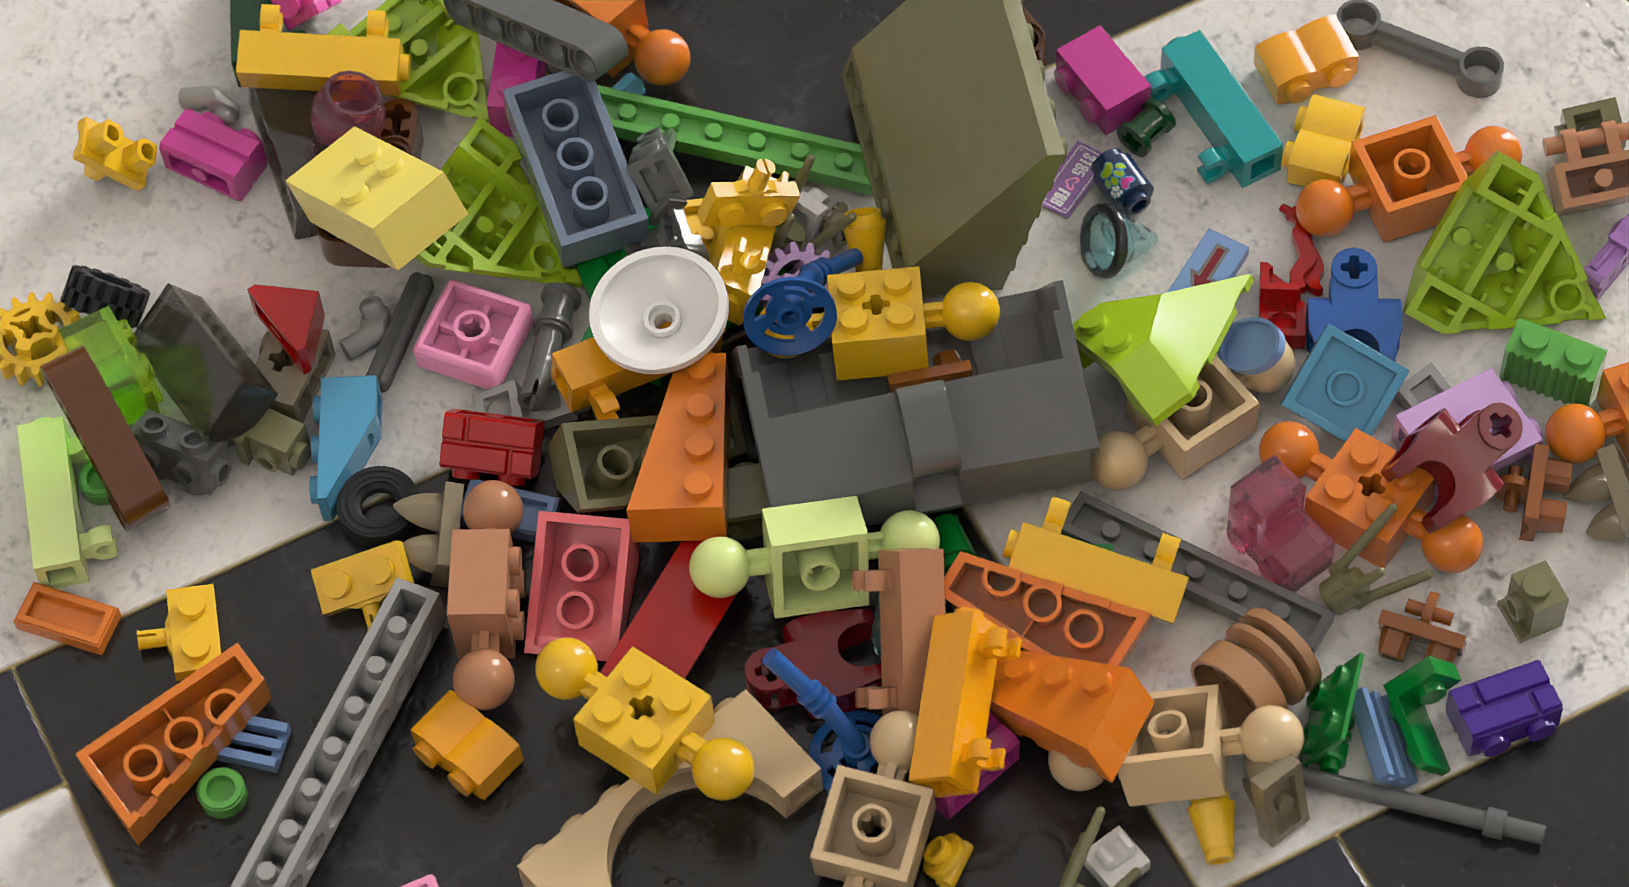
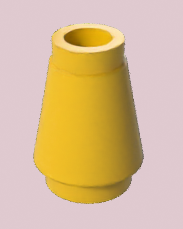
M862 207L845 212V216L851 212L857 216L855 221L843 229L849 250L857 248L863 255L862 263L855 267L856 272L883 270L886 219L881 217V209Z
M1226 790V796L1191 799V806L1187 808V813L1202 853L1205 856L1206 864L1219 865L1234 861L1235 801L1230 800L1228 790Z

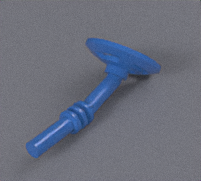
M852 248L829 259L820 257L803 265L796 277L779 278L757 289L748 299L743 312L745 332L753 344L763 351L783 356L806 353L821 345L830 336L837 321L835 301L830 292L824 287V285L828 284L827 275L840 274L860 265L863 261L861 251L857 248ZM767 294L772 296L766 304V313L755 317V310L760 300ZM812 307H824L820 323L811 331L806 326V323L812 316ZM769 329L780 335H794L795 338L779 339L769 336L764 332Z
M776 648L770 649L764 655L762 663L797 694V701L808 712H811L817 719L823 718L825 720V723L814 734L809 747V756L821 768L823 789L830 793L834 778L827 771L831 768L836 771L838 765L843 766L840 763L842 760L848 768L872 773L871 770L877 765V761L870 750V739L867 736H870L872 728L866 725L855 724V722H866L875 725L881 716L864 711L843 713L836 704L837 698L825 686H822L817 679L810 680ZM831 731H834L838 737L833 743L832 751L821 753L825 738Z

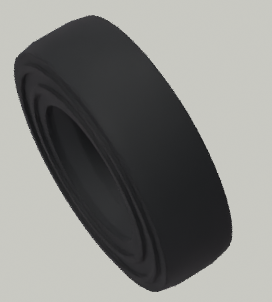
M373 466L362 469L353 474L344 483L338 494L337 515L340 525L348 537L359 545L375 548L395 540L402 542L417 527V525L405 519L396 510L392 516L382 521L369 520L361 512L364 501L373 494L386 493L394 497L396 501L419 494L412 479L404 472L393 467Z

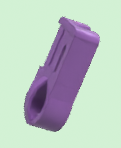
M1629 214L1612 226L1606 244L1590 263L1583 267L1588 278L1586 281L1596 300L1601 298L1629 264Z

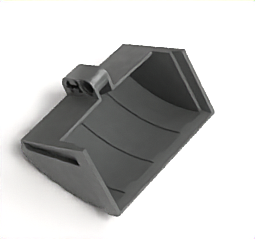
M1063 280L1052 282L1033 291L998 297L997 300L1000 306L999 321L995 329L983 339L977 341L960 340L951 335L945 327L925 329L929 367L934 366L933 357L938 352L955 349L962 361L970 360L972 367L971 377L946 382L937 380L898 388L894 392L889 393L887 376L837 381L832 337L827 338L815 349L789 359L774 357L758 347L747 349L746 345H742L733 349L730 352L735 377L742 380L769 508L857 496L866 527L884 524L889 517L900 511L913 510L928 515L1092 481L1091 454L1099 453L1100 446Z

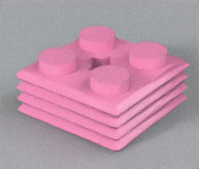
M454 279L448 280L413 347L417 366L485 389L503 384L532 327L534 320L532 319L531 305Z

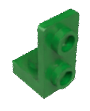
M1427 656L1383 686L1390 701L1388 704L1389 712L1394 721L1401 727L1407 745L1405 749L1408 758L1418 769L1443 776L1450 772L1451 768L1424 705L1440 701L1447 695L1448 689L1462 680L1455 664L1431 656Z

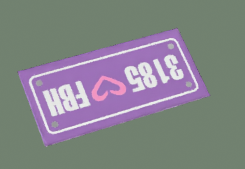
M1077 141L1068 153L1065 162L1060 165L1054 178L1053 188L1051 191H1048L1042 206L1069 218L1094 184V174L1091 171V166L1102 152Z

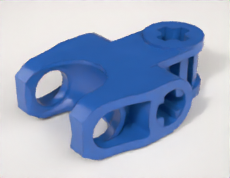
M1353 247L1338 252L1332 260L1328 298L1307 297L1306 348L1308 353H1310L1325 325L1329 323L1396 362L1402 333L1401 299L1378 298V267L1374 257L1364 249Z

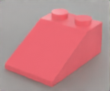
M538 511L524 653L539 654L553 640L574 638L585 643L593 651L596 660L607 661L626 630L639 564L641 542L632 543L628 519Z

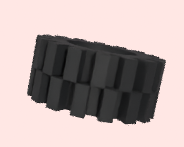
M74 265L69 273L60 301L65 303L64 305L67 307L75 308L74 310L77 312L86 313L92 318L102 319L103 322L110 324L112 322L121 327L138 328L151 293L146 288H142L141 285L131 283L130 280L116 277L115 274L104 273L99 269H91L83 265Z

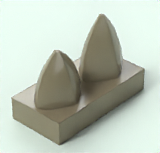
M1613 443L1596 450L1600 462L1589 467L1576 477L1570 484L1568 494L1564 493L1565 498L1583 503L1613 500V503L1602 508L1594 516L1586 530L1588 536L1609 542L1629 540V468L1626 460Z
M446 481L442 494L421 493L411 495L393 504V508L408 521L419 527L435 531V534L420 535L403 542L408 562L420 570L431 573V586L449 587L452 529H460L464 484Z
M1292 754L1275 760L1272 763L1253 762L1245 755L1243 757L1244 765L1249 777H1243V786L1255 808L1259 835L1273 848L1310 820L1301 762Z

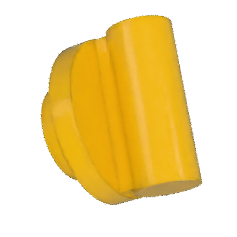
M954 833L936 837L925 849L923 870L928 876L936 880V884L939 887H955L974 847Z

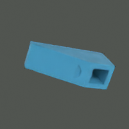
M377 375L321 378V396L313 397V418L315 424L319 423V435L312 436L311 455L313 463H318L317 476H310L309 491L311 503L319 505L323 521L334 520L337 515V498L341 488L353 474L364 469L382 438L383 397Z

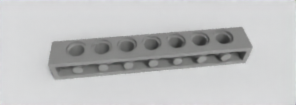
M398 577L396 578L231 887H306L447 620L440 593Z

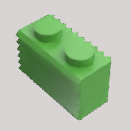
M1519 318L1505 347L1499 377L1501 381L1508 380L1511 385L1517 383L1519 388L1526 387L1528 392L1535 390L1537 395L1544 393L1546 398L1552 396L1554 401L1561 400L1563 405L1577 403L1589 406L1600 382L1608 350Z

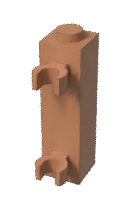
M935 548L878 550L879 570L852 571V590L879 591L882 687L855 688L856 707L883 709V716L898 710L910 711L919 716L934 615L945 614L943 549Z

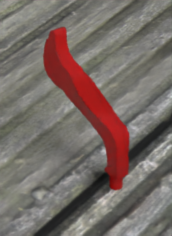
M1283 203L1279 211L1286 215V220L1295 225L1292 229V243L1299 257L1289 273V283L1294 281L1302 287L1301 294L1305 293L1307 289L1312 295L1320 297L1323 295V287L1320 281L1324 277V263L1312 240L1313 234L1305 230L1299 223L1296 215V206L1291 208Z

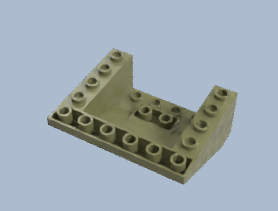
M906 0L852 48L842 73L876 208L881 209V217L886 219L885 242L892 269L919 266L922 293L948 292L954 286L964 282H977L985 285L990 290H1002L1010 272L1014 271L1016 267V259L1022 246L1026 245L1028 241L1029 231L1035 218L1040 216L1042 203L1048 191H1051L1053 188L1056 173L1060 165L1066 160V140L1058 132L1055 122V102L1051 97H1048L1046 91L1044 65L1036 57L1033 46L1034 31L1032 25L1026 23L1023 12V0Z

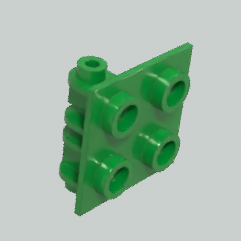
M1360 652L1345 664L1338 665L1330 675L1321 680L1313 690L1309 691L1306 706L1310 708L1307 724L1303 727L1304 741L1299 756L1301 766L1307 767L1314 762L1320 765L1319 770L1338 774L1339 769L1345 767L1350 745L1348 743L1352 738V733L1349 730H1352L1355 724V715L1352 708L1356 690L1358 689L1357 685L1364 659L1363 653Z

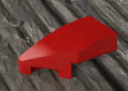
M1260 262L1259 317L1267 319L1276 325L1284 334L1285 341L1291 348L1305 349L1306 317L1305 303L1301 301L1302 287L1294 281L1286 283L1273 273V266L1271 264Z

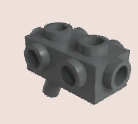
M149 409L135 424L129 425L158 480L169 479L184 486L185 490L192 495H211L218 486H222L229 478L231 461L229 460L228 448L235 445L233 439L240 430L236 425L213 434Z

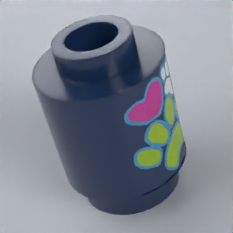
M1113 148L1103 152L1094 160L1091 166V171L1094 174L1093 181L1110 205L1114 206L1124 215L1139 214L1149 206L1154 187L1128 153H1123L1120 149Z

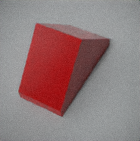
M258 284L248 288V294L255 315L304 375L312 371L325 319L319 291Z

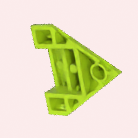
M386 0L376 8L375 11H386V19L389 20L387 38L400 39L404 53L411 55L410 80L402 81L401 96H381L393 99H407L417 105L476 120L481 117L490 123L479 34L457 24L447 13L443 0ZM367 17L350 31L342 23H339L326 35L366 37Z
M479 117L440 169L447 176L468 215L418 254L415 259L429 268L546 284L560 282L576 288H580L583 285L576 269L571 270L570 267H562L532 184H529L520 165L522 158L516 143Z
M1499 151L1492 154L1461 184L1415 263L1403 307L1405 314L1442 334L1461 333L1464 330L1485 328L1488 330L1514 328L1519 318L1539 325L1559 324L1562 321L1587 319L1589 321L1607 319L1586 281L1588 278L1558 215L1552 208L1539 174Z
M1242 275L1167 293L1098 304L1093 309L1083 313L1073 323L1082 368L1086 369L1094 362L1119 380L1131 406L1157 426L1194 399L1200 387L1197 378L1203 366L1211 365L1238 313L1235 304L1240 294L1248 293L1254 281L1252 275Z

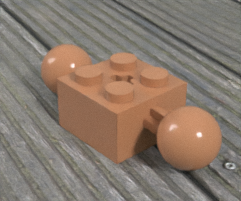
M497 480L482 482L471 489L463 505V516L469 529H452L447 617L458 659H460L453 672V687L457 696L463 702L475 707L477 710L497 708L511 695L515 676L507 658H515L516 640H524L525 618L524 612H520V598H526L527 574L526 570L522 569L521 547H513L511 534L517 530L522 521L523 503L521 497L512 486Z

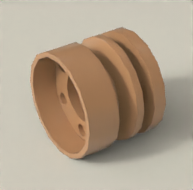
M1257 607L1247 610L1239 618L1238 623H1235L1226 630L1225 641L1218 640L1214 642L1191 664V676L1196 687L1219 685L1233 728L1242 727L1248 715L1258 708L1279 706L1288 709L1287 704L1295 705L1305 697V693L1313 690L1321 682L1322 670L1318 659L1296 630L1279 616L1266 609Z

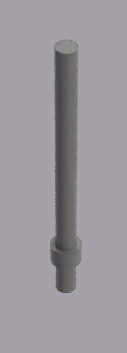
M1302 766L1304 785L1308 788L1483 830L1482 836L1502 840V836H1507L1542 845L1546 829L1545 825L1507 816L1508 811L1488 807V810L1484 811Z

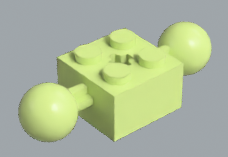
M857 496L762 509L764 548L745 550L740 543L731 538L712 537L703 541L694 550L690 559L689 571L695 586L702 593L714 598L733 596L742 590L750 576L765 574V583L774 617L782 618L869 605V591L852 590V571L869 570L868 560L878 559V550L907 548L939 549L940 536L936 525L928 516L913 510L895 513L885 521L880 532L868 533Z

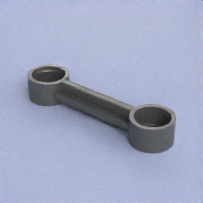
M1366 0L1347 1L1337 11L1336 18L1356 51L1365 50L1376 45L1456 76L1457 84L1461 91L1474 98L1490 97L1501 86L1504 61L1501 55L1491 48L1478 46L1462 52L1382 21L1378 8ZM1359 18L1369 22L1372 27L1366 31H1353L1348 29L1343 23L1349 19ZM1472 66H1485L1491 69L1495 75L1488 79H1477L1470 76L1466 69Z

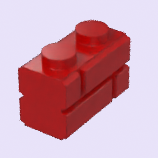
M453 408L446 411L444 415L439 465L442 468L452 469V477L477 480L480 479L481 472L497 474V481H502L509 485H525L526 478L532 479L539 475L541 446L543 444L545 422L541 419Z

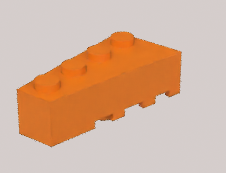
M708 353L695 363L683 369L673 371L627 507L632 543L707 540L712 537H727L731 386L726 353Z
M961 551L944 576L945 602L955 609L968 607L981 611L986 619L1000 628L1007 629L1006 639H1022V651L1123 666L1153 620L1151 613L1136 608L1133 609L1093 594L1090 595Z
M236 643L75 755L85 773L139 846L216 761L221 750L233 742V737L239 731L242 732L247 726L246 723L253 716H256L272 697L265 679L240 645Z
M1020 650V657L1016 660L997 659L990 712L997 718L999 723L1005 725L1012 733L1020 737L1025 735L1033 739L1039 747L1050 752L1053 749L1065 755L1071 763L1083 769L1086 766L1096 771L1101 778L1112 783L1155 702L1130 667Z

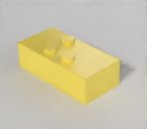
M355 126L285 180L311 223L396 270H400L468 215L443 171Z

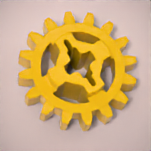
M29 292L27 302L21 304L14 297L11 299L13 307L11 310L7 311L0 308V371L6 380L15 375L20 386H24L29 378H34L37 386H43L44 376L40 366L81 346V342L87 340V335L79 312L67 307L61 301L56 304L54 296L50 292L44 296L42 301L37 300L34 292ZM55 322L64 327V332H60L58 325H54ZM7 346H11L13 352L17 353L16 357L8 352Z

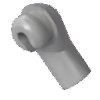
M217 86L181 88L179 91L178 101L182 109L207 108L220 117L225 125L230 128L235 126L236 120L240 117L237 103Z

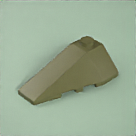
M730 409L729 461L747 452L737 409ZM658 415L570 422L560 425L547 448L556 489L577 513L620 510L628 507Z

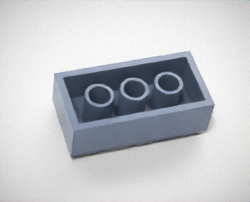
M561 71L504 89L505 115L562 267L566 268L624 249L627 243H642L649 234L648 216L634 180L627 169L626 159L596 82L585 81L565 71Z

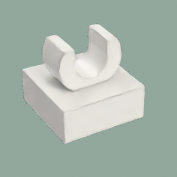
M813 188L808 193L802 190L801 196L792 212L795 215L794 221L801 224L806 230V241L808 242L819 235L818 228L820 227V222L826 221L823 219V216H827L829 209L825 204L830 201L831 197L818 188Z
M1118 826L1091 846L1083 865L1102 887H1113L1135 867L1140 868L1141 875L1150 869V860L1124 830Z

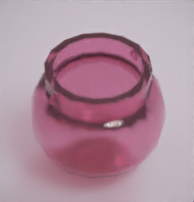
M349 70L332 75L326 84L321 86L311 102L310 123L315 135L325 145L330 146L355 126L378 138L385 125L386 113L379 85L371 77L361 72Z

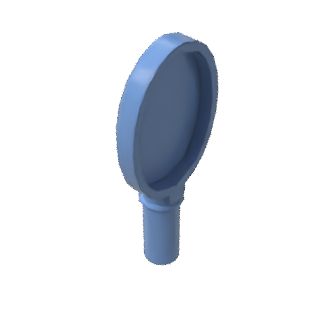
M1260 317L1243 318L1231 324L1217 352V356L1235 373L1242 375L1259 374L1272 368L1281 359L1286 345L1285 336L1276 325L1267 319Z

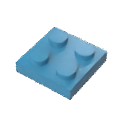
M1327 323L1284 395L1280 405L1343 442H1346L1355 428L1372 436L1410 370Z

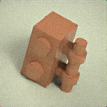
M1615 120L1601 122L1599 128L1576 132L1574 128L1559 131V136L1542 140L1545 156L1563 153L1566 161L1554 164L1546 173L1554 212L1558 216L1629 203V150L1623 151L1621 141L1629 140V122L1616 124ZM1603 145L1606 154L1582 159L1581 149Z

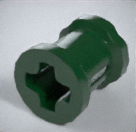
M1149 98L1141 106L1142 110L1130 122H1123L1117 128V136L1121 143L1131 153L1139 157H1144L1150 153L1152 149L1151 144L1163 133H1169L1176 126V120L1172 112L1162 102L1154 98Z

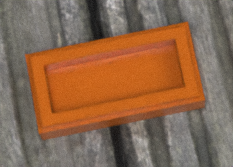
M33 582L13 622L19 630L103 655L122 615L117 607Z

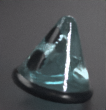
M1098 203L1092 206L1084 216L1080 228V249L1084 263L1091 273L1100 279L1115 277L1124 267L1154 247L1158 242V235L1153 230L1124 215L1108 203Z

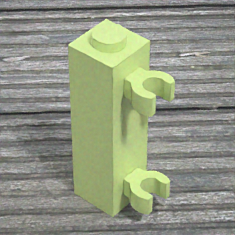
M63 417L38 418L31 423L17 425L32 562L38 581L42 585L55 589L88 583L87 559L105 560L118 556L117 541L112 535L111 525L97 526L90 529L87 533H83L75 464H86L90 460L77 436L71 438Z

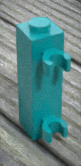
M1201 30L1187 36H1178L1162 47L1160 70L1153 71L1144 77L1151 85L1150 98L1157 99L1163 103L1175 93L1213 146L1198 155L1203 165L1198 167L1197 171L1205 183L1208 184L1218 180L1230 170L1240 186L1244 188L1280 171L1283 143Z

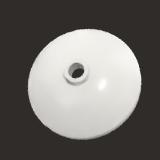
M676 247L644 249L617 262L601 278L590 302V327L601 351L615 364L637 373H669L695 363L714 347L727 323L729 299L720 274L702 256ZM662 323H672L665 329H658Z

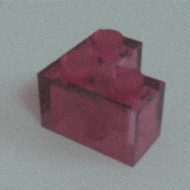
M1273 455L1231 486L1226 533L1229 542L1240 554L1247 553L1257 563L1264 579L1295 593L1332 565L1335 542L1303 510L1306 486Z

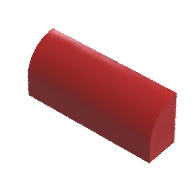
M704 540L681 541L602 668L601 674L608 677L633 646L680 677L687 678L738 594L736 593L726 598H714L702 593L693 583L689 571L690 559L694 550Z

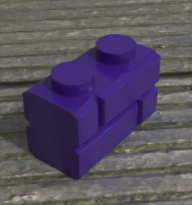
M1535 660L1449 690L1445 706L1446 714L1455 732L1457 731L1459 741L1466 755L1469 757L1483 753L1486 757L1499 755L1511 746V742L1528 737L1530 741L1544 739L1556 730V726H1559L1563 711L1562 702L1554 686L1550 684V678L1540 660Z

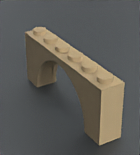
M744 690L735 698H726L713 710L715 723L704 735L703 739L709 741L718 737H729L740 741L748 748L754 759L755 774L750 787L745 793L768 803L787 818L823 790L821 768L747 690ZM684 761L657 795L631 778L622 785L616 784L607 789L600 797L598 804L585 814H576L562 826L558 835L546 844L540 843L535 845L524 855L522 862L517 865L522 886L612 887L613 859L623 834L636 817L656 801L679 791L698 788L692 776V766Z

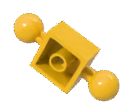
M919 266L827 275L828 291L832 295L837 309L836 325L828 337H832L837 381L881 377L888 374L929 367L926 328L945 327L951 335L960 340L977 341L988 336L995 329L999 321L1000 306L997 297L988 287L977 282H964L954 286L947 292L941 302L923 303ZM765 308L761 311L759 316L766 313ZM823 313L812 314L810 320L806 323V326L811 331L820 323ZM769 329L764 332L769 336L779 339L795 338L794 335H780ZM769 353L774 357L782 359L794 358L800 355L783 356Z
M559 638L548 643L539 653L536 660L535 673L539 685L547 694L561 700H572L581 696L588 699V702L573 719L579 745L657 795L684 761L692 766V776L696 786L703 794L712 799L731 800L742 795L750 787L755 774V763L748 748L740 741L729 737H718L709 741L703 739L704 735L715 723L711 695L633 646L608 677L598 672L597 660L593 651L580 640Z

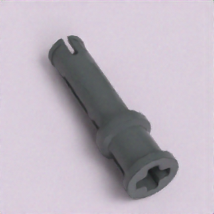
M549 283L544 286L541 292L543 307L541 313L535 317L532 324L536 340L521 392L517 398L520 406L527 410L529 409L532 395H536L533 411H542L546 408L552 383V353L561 350L562 345L570 340L574 331L571 319L573 312L579 309L582 297L577 289L565 283Z

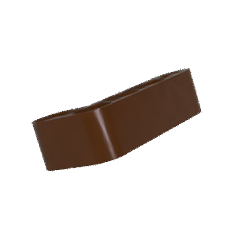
M402 98L386 102L378 113L375 137L421 160L423 132L416 106L411 101ZM317 226L323 255L331 264L345 267H390L340 238L334 239L337 236Z
M81 345L40 366L47 384L104 485L109 503L125 531L127 532L167 511L171 506L170 501L86 348Z

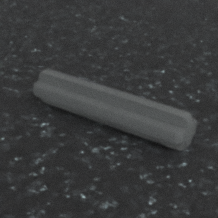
M414 272L410 275L366 373V376L377 375L381 393H385L390 389L434 289L433 278L427 274Z

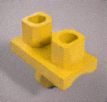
M85 116L77 122L79 138L72 159L84 164V174L86 177L98 181L104 176H108L135 191L145 187L147 170L155 165L156 143L144 137L135 142L124 137V131L121 126L110 119H106L99 124Z

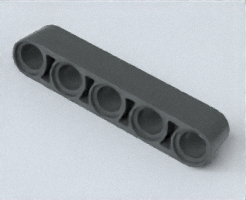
M443 0L447 13L460 26L585 81H595L628 55L626 40L615 27L554 0Z

